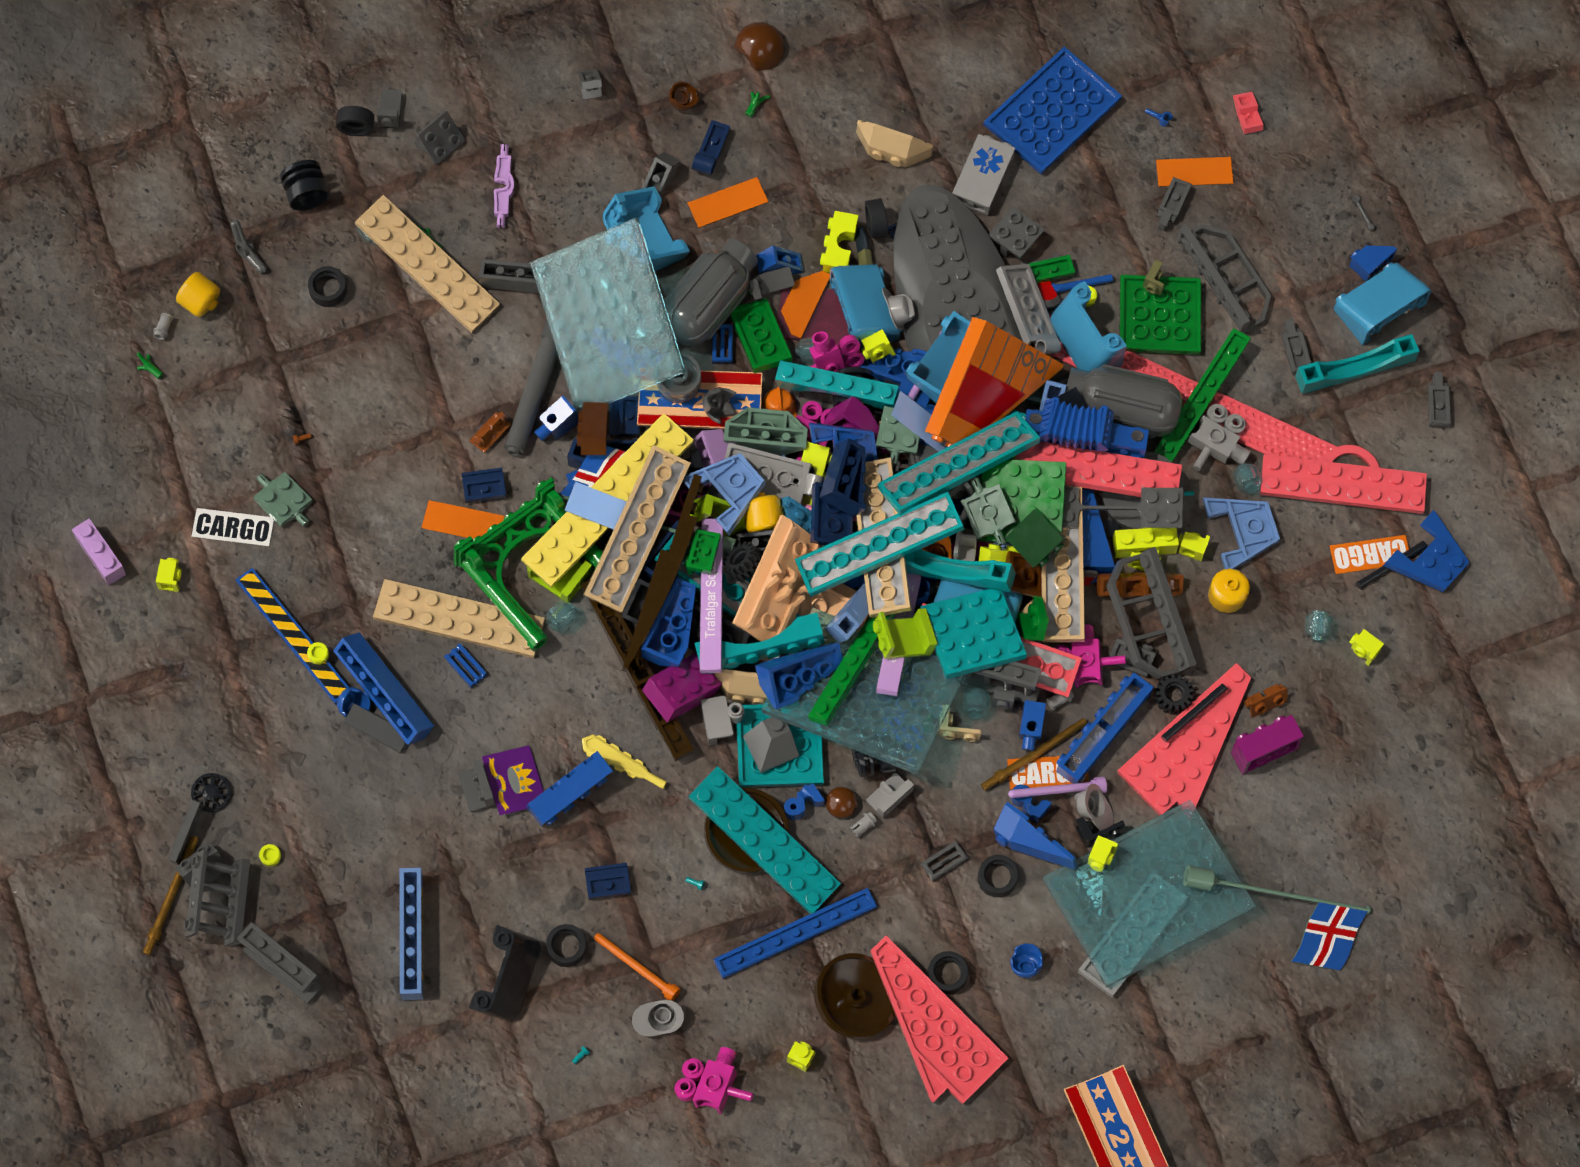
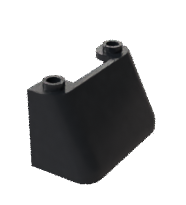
M496 925L492 939L493 943L497 948L506 952L492 993L484 990L477 991L471 999L469 1009L511 1021L517 1018L520 1013L541 947L540 943L533 937Z

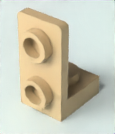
M941 706L938 736H942V738L947 740L962 738L967 742L980 740L981 730L949 727L952 726L953 714L949 713L950 706Z

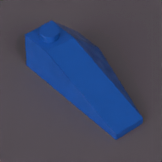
M895 349L896 355L894 356L889 354L875 362L865 358L864 363L860 366L861 368L872 370L875 373V379L880 382L889 380L900 384L904 380L914 386L907 378L906 370L912 362H920L927 352L920 349H913L912 351Z
M676 578L641 647L642 658L660 666H680L688 650L696 585Z
M834 643L775 658L755 666L760 687L774 709H779L795 703L800 699L799 696L805 691L811 690L816 682L821 678H826L837 669L843 658L840 644Z
M1007 802L1004 805L994 827L995 840L1001 846H1007L1014 851L1071 869L1077 868L1076 858L1057 841L1052 840L1050 842L1044 830L1040 827L1035 829L1027 821L1029 817L1012 804Z

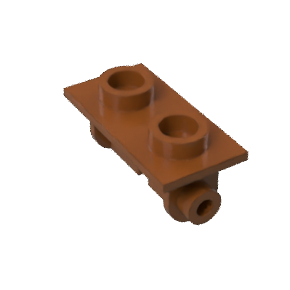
M495 412L469 441L485 453L512 424L505 419L506 415L503 412L499 414Z
M1275 684L1263 690L1265 697L1260 692L1247 697L1244 704L1247 709L1250 708L1251 718L1262 715L1266 711L1288 702L1287 687H1283L1282 684Z

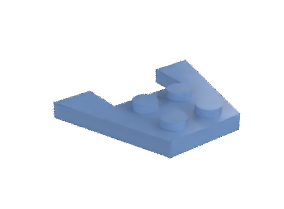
M741 453L687 474L682 481L689 489L694 474L702 476L700 483H703L705 486L710 482L731 507L716 518L717 523L728 535L732 533L744 516L750 502L759 495L766 485L764 479Z
M1203 497L1202 501L1208 519L1228 514L1238 544V550L1221 553L1220 557L1224 569H1236L1280 541L1268 502Z

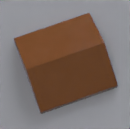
M1009 551L1005 562L1011 563L1016 573L1011 592L1031 597H1042V567L1033 568L1020 553Z

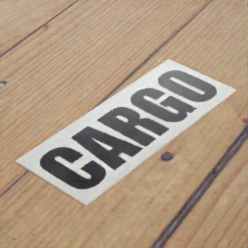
M197 508L191 537L269 546L274 520L266 516Z

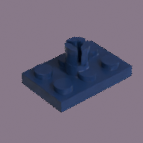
M815 482L812 484L810 543L828 545L852 534L853 517L821 500L819 496L823 483Z

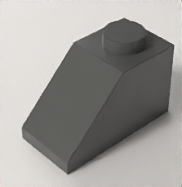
M666 152L657 155L641 189L655 186L657 192L662 196L674 179L681 161Z

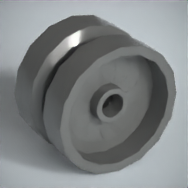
M675 352L664 357L656 371V383L659 393L664 399L672 403L682 404L692 400L701 388V370L698 362L686 353Z

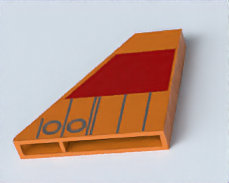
M972 317L925 432L932 435L931 439L940 443L944 441V446L949 447L1004 418L1041 387L1046 380H1049L1059 372L1064 364L990 322Z

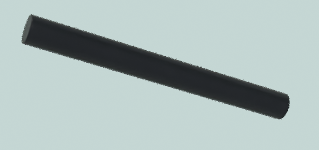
M1421 541L1403 554L1410 559L1426 549L1427 544ZM1381 566L1357 581L1356 585L1359 589H1362L1391 569Z
M1223 683L1166 731L1161 736L1163 741L1168 742L1227 691V687Z

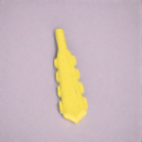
M593 734L582 738L583 751L586 752L588 757L598 751L609 766H614V769L619 772H627V775L633 779H646L662 789L667 785V781L650 773L643 766L642 761L638 759L633 760L629 753L619 751V747L613 743H606V739L602 736H595Z

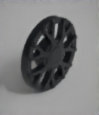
M207 773L200 776L194 782L191 789V798L196 801V797L203 795L204 799L200 801L201 804L203 803L202 811L217 812L228 804L231 798V787L223 776L216 773ZM210 777L211 784L205 785L204 779ZM217 778L222 780L219 786L214 784ZM197 785H201L204 787L202 791H197L195 789ZM227 788L228 792L227 794H220L219 789ZM219 797L224 801L220 806L215 802ZM206 801L212 802L211 808H205Z

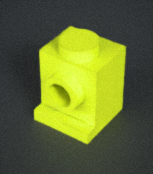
M883 329L861 340L864 348L861 350L866 360L871 359L872 362H875L889 354L892 356L896 355Z
M1185 532V535L1180 534L1178 553L1202 561L1210 536L1206 535V538H1202L1201 535L1195 532Z
M175 558L160 559L156 577L158 589L179 592L180 588L177 581H180L182 569H179L178 566L179 560Z
M1365 629L1360 634L1356 632L1349 641L1352 644L1351 648L1354 653L1361 658L1367 659L1365 664L1368 666L1384 645L1383 642Z
M1098 835L1088 857V865L1093 870L1102 872L1106 865L1110 866L1114 854L1117 852L1118 843Z
M795 1041L787 1056V1063L806 1072L816 1052L812 1050V1046L809 1044Z

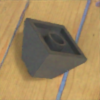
M782 713L763 720L743 735L760 774L799 757L791 731Z

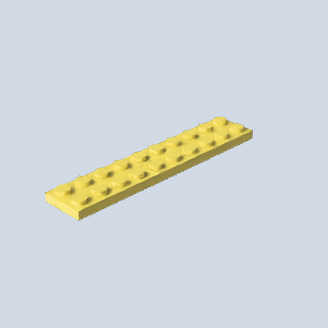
M663 413L591 488L627 501L653 445L680 457L694 443V439ZM566 512L521 558V561L552 588L610 528Z

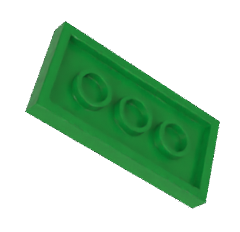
M767 298L741 305L734 309L730 314V318L753 373L778 367L780 360L792 363L791 353Z

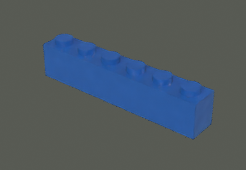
M358 632L343 637L333 652L406 744L410 745L425 739L434 725L361 633Z

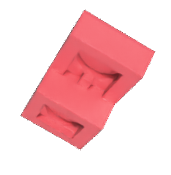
M1253 92L1233 95L1243 133L1262 131L1264 125L1258 113V104Z

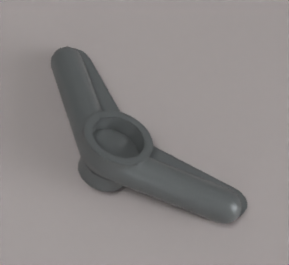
M233 220L231 222V229L236 242L237 252L260 274L265 273L267 267L253 252L254 246L250 240H246L240 222Z

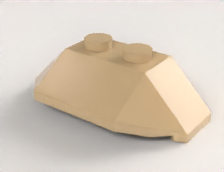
M861 120L857 122L856 133L867 154L876 160H884L896 167L902 166L906 168L932 156L933 145L930 143H925L916 137L875 123Z
M722 669V673H714L722 684L719 689L732 702L740 704L752 702L753 705L771 704L759 685L757 673L733 669Z

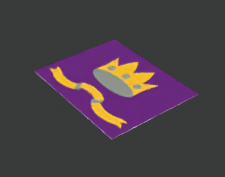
M529 745L481 757L499 816L527 809L526 805L544 792Z

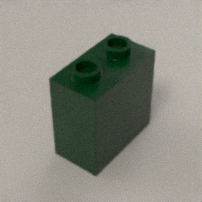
M1034 509L1005 537L1033 568L1043 567L1050 560L1048 556L1053 551L1057 553L1065 545L1063 541L1066 540L1063 534L1039 509Z

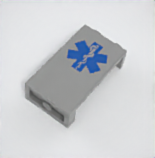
M978 134L952 194L968 209L988 216L992 201L1010 160L1014 158L1015 147L1006 142L996 141L988 135Z

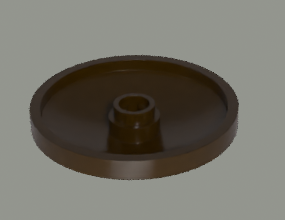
M741 788L789 833L786 814L772 796L758 789ZM706 815L704 838L709 852L718 863L729 870L739 873H754L763 870Z
M859 953L843 954L828 962L818 974L814 987L815 1004L821 1018L833 1031L847 1038L865 1039L877 1035L891 1023L895 1012L872 957Z

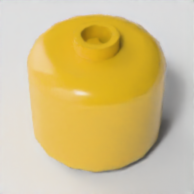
M195 272L189 276L179 289L176 301L194 316L202 317L209 310L212 312L217 306L220 288L202 273Z
M762 492L750 502L748 510L744 514V521L748 532L769 531L775 528L780 515H783L781 501L777 495L765 496V492Z
M1231 568L1221 570L1216 573L1210 583L1208 590L1209 602L1220 612H1236L1243 607L1250 591L1249 581L1239 570Z

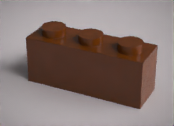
M583 402V410H579L577 447H581V455H606L608 402Z

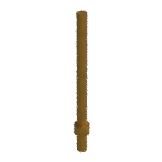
M1084 718L1080 719L1005 769H999L993 773L991 778L981 784L982 789L986 791L997 783L1001 784L1006 781L1009 775L1085 727L1087 721Z
M195 836L190 837L180 863L193 854L199 838ZM177 871L154 926L150 928L147 934L148 940L142 952L145 955H151L156 941H159L162 935L161 929L183 879Z

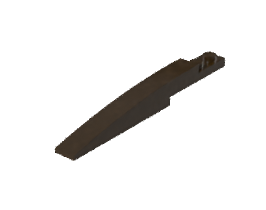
M694 474L669 552L662 549L660 551L622 668L624 672L627 671L659 614L687 550L697 518L690 516V514L694 515L698 504L694 502L696 495H701L704 486L703 483H700L702 476Z
M590 580L581 584L584 592ZM588 598L623 666L633 637L623 617H621L620 612ZM639 649L626 674L656 730L659 731L676 762L694 753V749L677 718L667 723L642 691L648 679L654 676L646 659L641 657V650Z

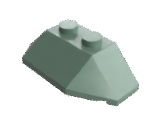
M748 407L725 421L723 442L775 455H788L806 450L808 429L789 411Z

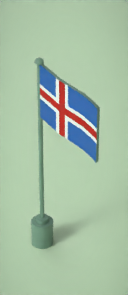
M607 446L606 455H587L575 477L561 493H557L562 499L568 501L575 482L592 487L625 451ZM664 525L661 527L662 530L672 533L676 531V529ZM723 535V557L729 556L727 553L733 551L732 548L736 546L737 539Z
M1188 865L1184 872L1183 884L1186 887L1210 891L1216 884H1222L1316 902L1317 905L1307 922L1300 946L1290 962L1340 971L1349 957L1356 932L1366 914L1371 913V907L1369 906L1365 908L1218 880L1217 875H1215L1212 869Z

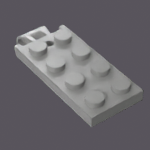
M1030 265L1000 266L996 269L1023 342L1028 345L1033 342L1035 349L1046 355L1058 353L1061 349V344L1057 338Z
M728 443L725 459L741 453L766 482V485L760 492H765V495H777L779 498L789 496L802 504L803 494L812 496V484L815 482L823 483L824 477L809 473L810 468H812L811 463ZM793 479H798V484H794Z

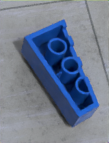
M1082 490V505L1097 506L1093 490ZM1083 510V570L1098 571V574L1112 573L1115 565L1099 510Z
M596 751L587 760L580 763L571 772L528 803L526 808L540 826L545 823L549 826L558 819L556 814L560 811L566 813L575 806L572 803L577 798H580L582 801L591 794L590 788L594 785L599 788L608 781L606 776L613 770L600 753Z

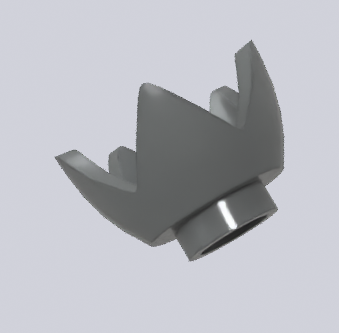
M721 387L707 392L703 397L702 404L708 417L720 424V417L736 415L734 408L728 400L737 392Z

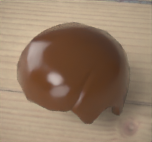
M684 81L673 84L668 94L670 104L680 111L691 110L700 99L697 94V88Z
M836 787L830 790L825 798L826 809L835 818L845 819L852 816L857 809V797L847 787Z

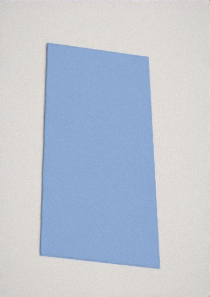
M900 391L891 416L938 452L947 448L944 446V441L943 443L931 439V434L925 432L931 414Z
M575 482L565 511L614 529L627 501Z

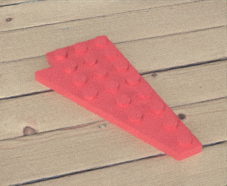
M1237 663L1118 769L1117 773L1160 817L1175 804L1189 817L1193 815L1251 679ZM1223 683L1227 687V691L1168 742L1163 741L1161 736L1219 685Z
M885 936L871 949L870 953L929 1099L934 1103L948 1090L963 1105L1008 1060V1057Z

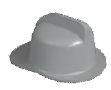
M883 287L882 293L888 305L891 319L895 327L902 331L904 324L915 316L912 299L904 294L892 296Z
M1090 784L1086 790L1075 794L1077 810L1082 817L1091 819L1100 830L1113 825V811L1097 784Z
M672 1000L645 1003L640 1005L632 1016L634 1029L643 1036H656L674 1032L681 1027L684 1021L682 1008Z

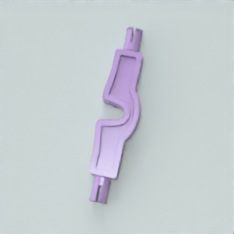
M504 144L501 145V153L497 156L494 176L495 183L506 185L504 188L494 190V215L497 217L496 227L500 228L501 225L502 229L505 228V217L509 216V200L513 196L515 188L511 175V156L508 155L509 145L505 144V151Z

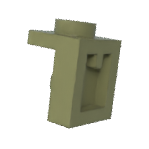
M1156 259L1142 287L1146 288L1149 293L1161 295L1164 284L1159 282L1163 274L1161 270L1163 263Z

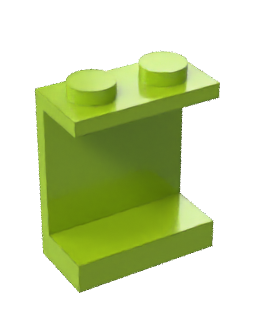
M706 494L694 500L698 504L694 515L690 514V516L696 517L697 523L709 516L717 518L731 506L723 499ZM744 516L730 535L724 530L723 535L729 537L746 529Z
M578 561L551 588L527 567L530 579L566 603L572 600L582 587L581 584L593 572L590 563L584 561L582 564Z
M926 608L918 609L913 618L886 620L884 612H879L873 622V630L877 633L879 649L883 652L884 659L931 655L935 646H937Z

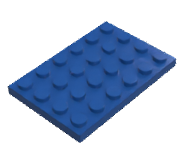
M1063 47L984 121L983 125L1002 142L1009 143L1012 147H1015V153L1042 175L1122 99V95L1066 47Z

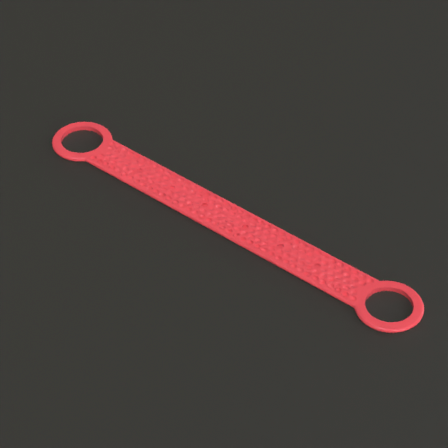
M1062 344L1058 353L1048 354L1076 367ZM1129 351L1125 352L1122 366L1119 367L1167 379L1169 383L1174 384L1180 391L1182 407L1198 384V382ZM1217 392L1203 414L1206 417V413L1211 405L1220 404L1227 409L1228 416L1237 414L1243 417L1245 428L1238 435L1240 436L1238 443L1262 454L1333 462L1343 455H1355L1363 459L1369 467L1380 468L1376 458L1368 450L1360 446H1335L1220 392ZM1215 411V414L1221 415L1220 412Z

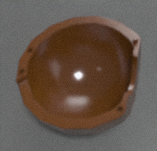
M754 22L745 26L737 35L734 48L738 53L745 55L750 65L757 71L769 70L776 66L783 58L785 49L784 39L780 31L775 26L765 22Z

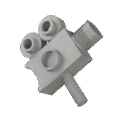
M1213 404L1209 407L1206 417L1203 415L1199 422V430L1196 433H1192L1188 440V443L1202 450L1193 465L1196 471L1201 470L1209 455L1224 464L1228 457L1234 461L1236 460L1241 465L1244 464L1251 451L1237 444L1240 438L1238 435L1245 428L1243 417L1237 414L1228 416L1227 409L1220 404ZM1215 411L1220 412L1221 415L1215 414Z

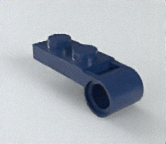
M711 120L700 150L694 157L692 170L712 175L729 134V125Z

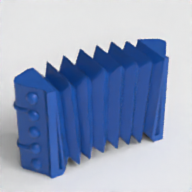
M1058 397L1045 400L1041 426L1039 427L1040 440L1048 442L1052 438L1053 444L1059 441L1060 447L1065 443L1067 448L1071 444L1074 449L1081 445L1084 450L1088 445L1089 450L1094 446L1096 451H1108L1114 412L1108 406L1103 405L1098 410L1095 406L1092 410L1090 406L1087 409L1084 406L1078 409L1077 404L1073 408L1071 403L1066 406L1065 401L1060 404Z

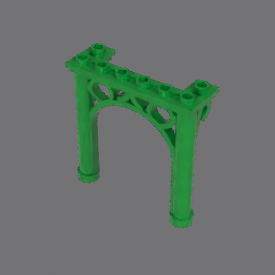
M552 477L547 481H541L536 486L534 499L525 501L519 510L507 514L502 522L498 525H492L487 530V533L482 536L479 535L474 539L471 536L461 539L454 546L455 567L459 566L467 572L527 641V646L533 652L544 646L548 641V637L507 591L501 574L505 560L517 546L532 538L544 536L550 529L551 520L553 519L556 523L567 512L564 508L563 499L555 491L554 479ZM539 516L547 520L544 528H533L530 525V522ZM525 522L528 532L525 529L522 531L515 530ZM506 536L507 541L504 544L505 549L503 551V548L496 543ZM595 543L583 555L584 559L592 565L594 570L603 551ZM491 550H495L500 554L499 560L495 562H486L483 556ZM486 569H496V580Z

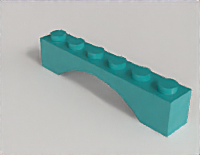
M1413 334L1393 339L1378 348L1354 357L1328 362L1317 361L1300 366L1295 378L1301 393L1305 394L1415 362L1420 351Z
M781 360L775 377V381L780 388L794 391L823 392L847 398L854 396L862 403L878 409H884V406L894 408L900 393L898 385Z
M922 549L905 555L906 570L909 574L1011 592L1016 575L1011 563L995 560H957L939 556Z
M818 613L797 617L784 631L761 642L734 644L722 641V669H732L741 664L756 663L761 659L776 658L781 654L796 653L801 649L816 648L821 644H825ZM696 642L695 647L700 664V642Z

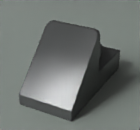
M597 68L577 72L583 99L601 97L602 82Z

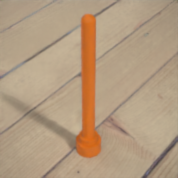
M600 933L595 934L594 939L596 942L661 989L664 998L672 1001L676 999L681 991L680 987L674 983L667 984Z

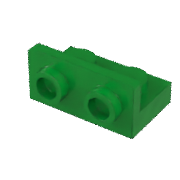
M696 529L695 536H691L689 548H691L690 554L686 555L684 567L687 568L688 575H693L694 571L712 574L721 540V533Z
M1034 596L1032 604H1029L1028 613L1019 612L1017 618L1023 639L1044 641L1049 619L1043 598Z

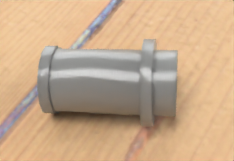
M162 313L160 315L157 327L153 329V336L156 339L165 340L168 337V330L173 320L170 314Z
M1070 691L1068 698L1055 694L1046 699L1047 704L1052 710H1055V708L1065 702H1071L1074 695L1072 691Z
M731 703L727 709L731 722L740 723L743 719L744 707L740 703Z
M871 812L864 813V816L859 821L849 827L853 834H856L857 838L871 826L875 827L877 820Z

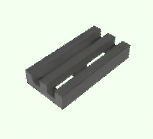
M955 841L923 861L920 865L933 882L965 862L968 858ZM954 848L957 850L956 852L941 860L934 866L930 868L928 867L929 864H931L938 858L942 857L946 853L950 852ZM957 856H961L959 859L955 860L948 866L933 874V872L941 866L945 865Z

